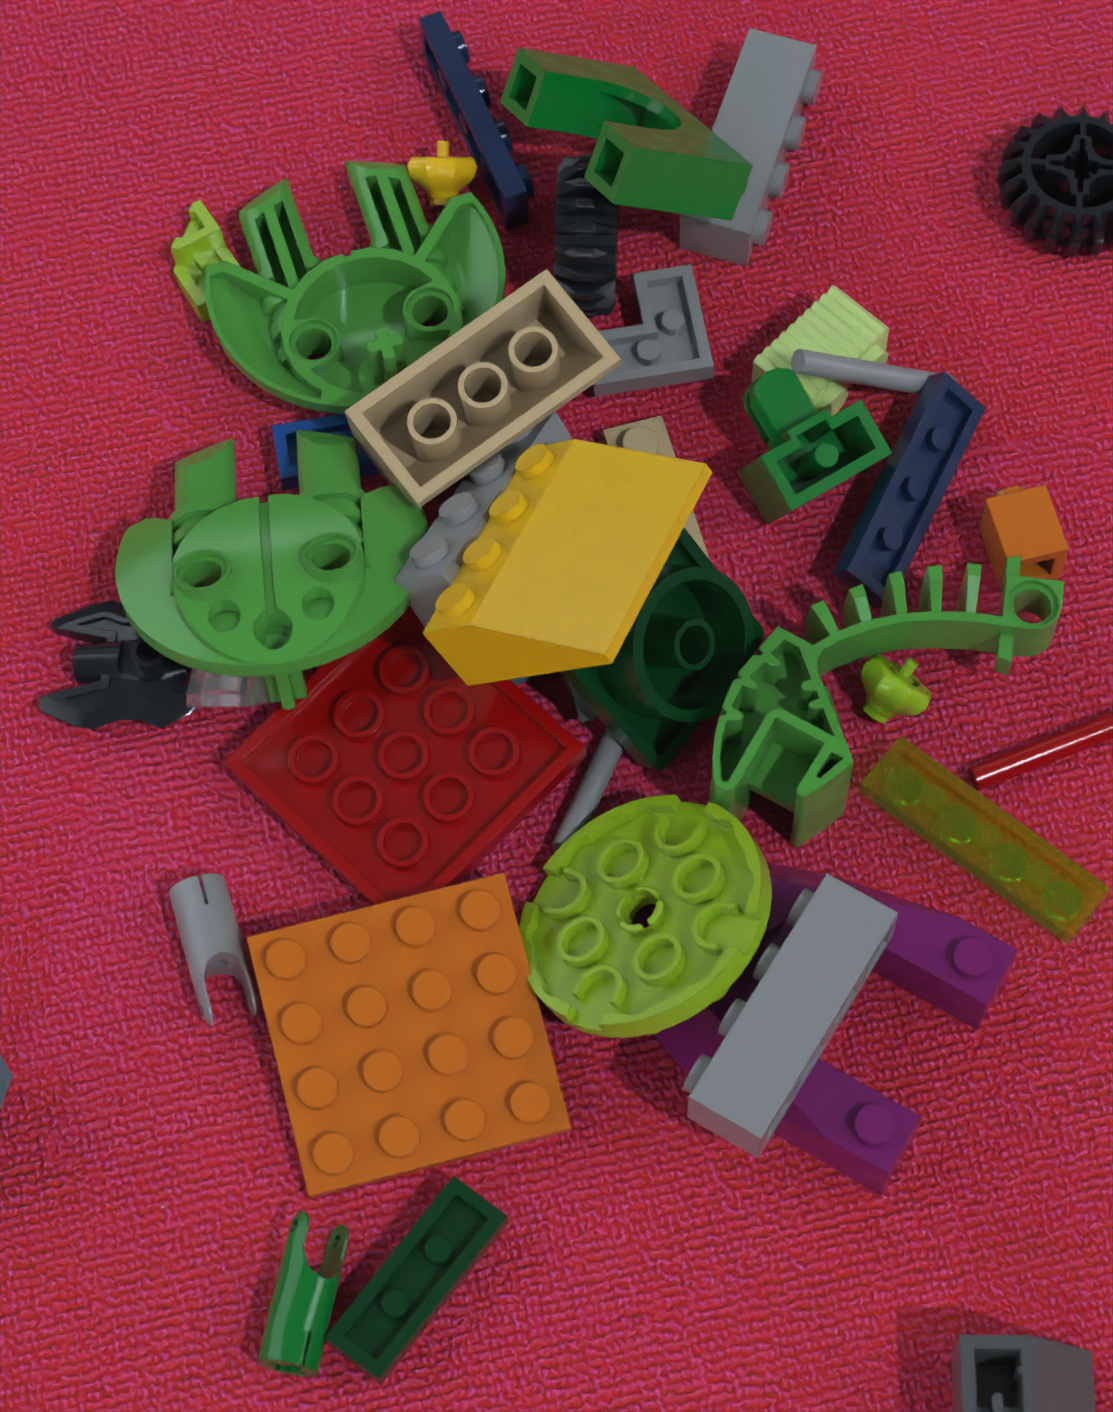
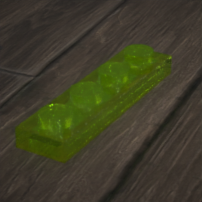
M902 736L899 737L861 783V793L1068 945L1108 897L1111 889L1109 886Z

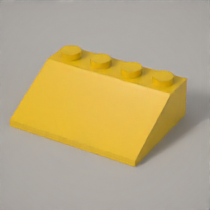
M578 439L548 445L536 444L530 447L516 461L514 475L503 494L492 503L489 509L490 517L478 538L465 550L462 566L451 585L438 597L435 604L436 610L422 634L467 686L612 664L712 474L706 463Z

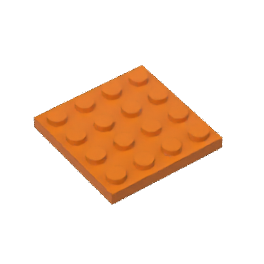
M504 873L247 937L310 1199L571 1132V1125L537 995L526 979L531 972Z

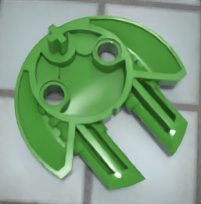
M346 161L345 168L371 243L368 248L351 251L352 255L344 257L343 254H339L321 261L319 257L313 255L289 181L285 178L247 204L240 210L239 220L257 274L228 261L205 266V299L209 317L216 337L226 355L248 379L281 400L320 412L345 414V410L504 299L506 273L499 235L488 213L471 192L451 197L435 224L430 225L427 224L412 179L405 165L369 161ZM430 321L441 322V324L431 327L422 325ZM313 354L326 355L316 360L306 359Z
M296 430L299 495H268V502L260 503L259 496L237 501L235 442L232 438L175 462V511L170 515L169 520L145 518L127 528L116 558L115 575L117 590L123 611L138 635L162 655L200 671L237 677L264 676L271 703L281 701L282 708L290 710L296 708L295 699L307 698L308 693L303 670L339 659L363 647L392 626L411 604L409 592L396 584L394 578L410 557L411 548L424 537L429 529L423 507H416L396 486L389 485L367 493L361 489L358 444L355 438L324 432Z

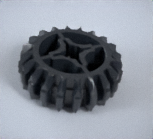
M1084 105L1077 111L1076 116H1069L1061 106L1053 113L1052 120L1038 113L1035 119L1032 120L1031 127L1020 125L1019 130L1014 134L1013 142H1008L1007 147L1003 150L1002 166L999 167L997 174V184H999L998 189H1000V209L1009 210L1008 219L1010 227L1025 226L1024 236L1026 243L1039 237L1044 239L1047 254L1056 245L1067 247V252L1072 259L1078 253L1080 247H1086L1093 257L1096 258L1099 252L1102 251L1104 244L1113 248V124L1109 123L1108 110L1101 114L1099 118L1088 116ZM1074 171L1078 174L1077 179L1075 178ZM1077 184L1080 185L1081 192H1078Z
M580 154L579 157H565L558 166L555 207L554 278L587 318H594V315H609L616 304L619 205L610 202L584 178L592 155Z

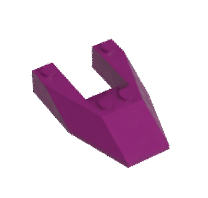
M767 862L772 884L770 915L760 945L751 961L720 1000L711 1003L691 1018L653 1034L655 1039L688 1075L702 1054L713 1058L725 1038L718 1034V1029L730 1006L737 998L745 1002L749 1000L759 984V981L752 978L763 953L772 942L780 947L783 945L793 929L786 921L797 898L805 888L815 893L826 874ZM833 876L898 912L893 937L872 972L978 1030L1008 979L1018 950L959 917ZM649 904L638 910L632 925L642 924L644 928L648 927L647 919L653 914L656 904ZM818 1059L773 1134L875 1193L882 1195L914 1140L921 1116L823 1060Z

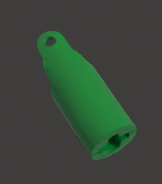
M303 1210L294 1216L289 1227L257 1363L264 1368L282 1374L316 1377L320 1368L326 1341L325 1336L330 1324L349 1233L348 1228L341 1224L333 1230L328 1241L324 1262L319 1271L315 1273L309 1267L305 1255L304 1244L309 1227V1214Z

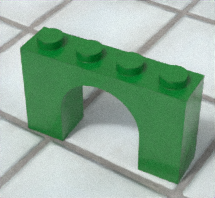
M518 47L500 103L527 127L578 134L598 139L584 178L610 202L616 205L732 221L739 200L746 190L748 177L753 165L639 70L632 66Z

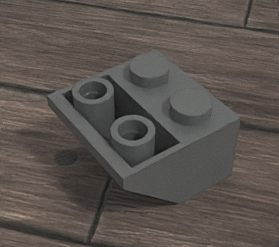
M1033 1335L958 1336L951 1352L953 1412H1096L1092 1351Z

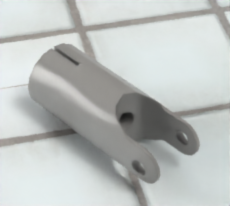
M214 873L201 874L200 881L203 890H201L197 875L178 882L171 887L168 893L197 1001L205 1021L209 1026L213 1025L212 1009L205 986V979L215 974H229L242 984L251 1015L256 1016L258 1009L257 992L224 876Z

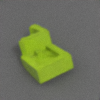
M201 200L192 203L188 211L191 221L183 237L175 238L171 251L176 263L173 270L176 281L203 323L210 319L205 299V266L222 261H228L239 267L240 265L226 247L220 227Z

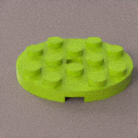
M660 795L631 801L601 814L575 832L550 857L543 867L548 876L538 891L534 902L525 901L519 931L531 972L526 979L535 994L555 1016L567 1025L595 1036L628 1038L653 1035L691 1018L711 1003L725 996L730 986L747 967L760 945L766 930L772 901L770 872L760 847L734 815L708 801L707 805L681 802L677 795ZM649 904H656L653 914L647 919L648 927L644 928L642 924L632 925L638 910Z

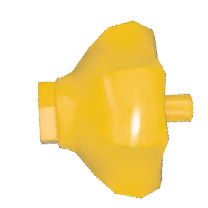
M437 141V157H412L407 168L409 176L415 183L426 190L429 197V205H446L451 197L458 196L459 191L476 177L478 164L474 157H449V141Z

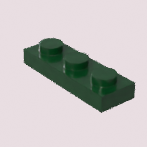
M453 1176L325 1336L326 1343L381 1385L507 1226L508 1216Z

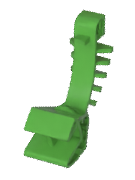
M1022 556L1009 557L1006 560L1003 572L998 616L976 613L982 565L967 563L956 611H941L942 565L927 566L921 586L917 612L907 613L902 571L888 574L883 592L880 618H871L867 595L863 584L849 589L843 606L842 630H838L824 600L812 605L805 619L807 641L777 626L759 647L758 655H753L740 669L737 679L733 680L722 705L721 716H719L714 736L709 801L721 806L741 821L755 794L758 793L793 812L790 844L793 847L801 846L844 814L853 767V759L841 730L840 720L834 708L831 693L826 686H823L820 677L836 667L876 653L881 654L895 650L924 648L965 649L996 653L994 671L1008 676L1012 655L1021 657L1036 656L1044 652L1051 645L1062 609L1064 581L1020 576ZM1019 612H1030L1037 615L1042 621L1039 623L1025 622L1016 614Z

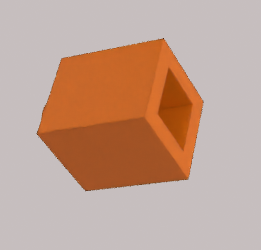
M1046 485L1025 489L1021 486L1009 487L997 492L991 498H987L979 530L1001 592L1003 572L1006 560L1009 557L1022 556L1020 576L1050 580L1061 578L1069 548Z

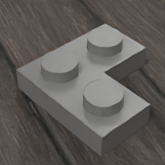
M692 265L633 273L632 286L640 325L598 331L621 358L622 364L592 385L594 397L712 379L714 364Z

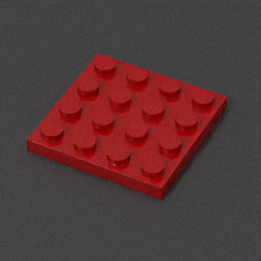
M411 606L407 608L392 626L374 640L339 659L323 664L305 682L308 693L307 698L295 699L296 708L284 710L281 705L224 761L228 770L372 906L459 884L587 756L585 746L510 679L467 686L422 634L425 627Z

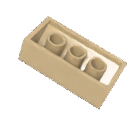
M546 269L344 412L353 438H355L358 446L389 485L396 486L411 503L420 508L620 366L622 362L618 354Z

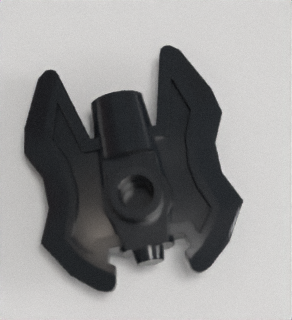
M114 600L95 603L59 617L51 624L54 632L58 635L92 644L77 645L73 656L75 680L78 684L84 685L42 696L39 700V707L43 713L73 726L96 729L116 720H140L162 729L192 713L210 695L211 691L208 685L201 681H192L193 674L200 673L201 671L182 665L162 655L146 643L131 626L121 603Z

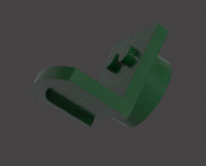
M683 528L613 663L561 671V673L639 766L662 770L668 766L701 721L721 712L722 705L733 680L737 679L740 669L754 655L755 650L761 644L764 631L752 615L749 604L740 588L728 576L716 569L688 531Z

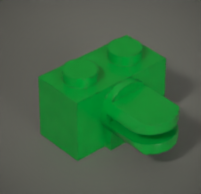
M776 368L765 372L747 387L742 397L744 408L769 452L739 470L738 474L767 525L892 454L862 399L833 416H830L827 409L818 412L800 379L791 369Z

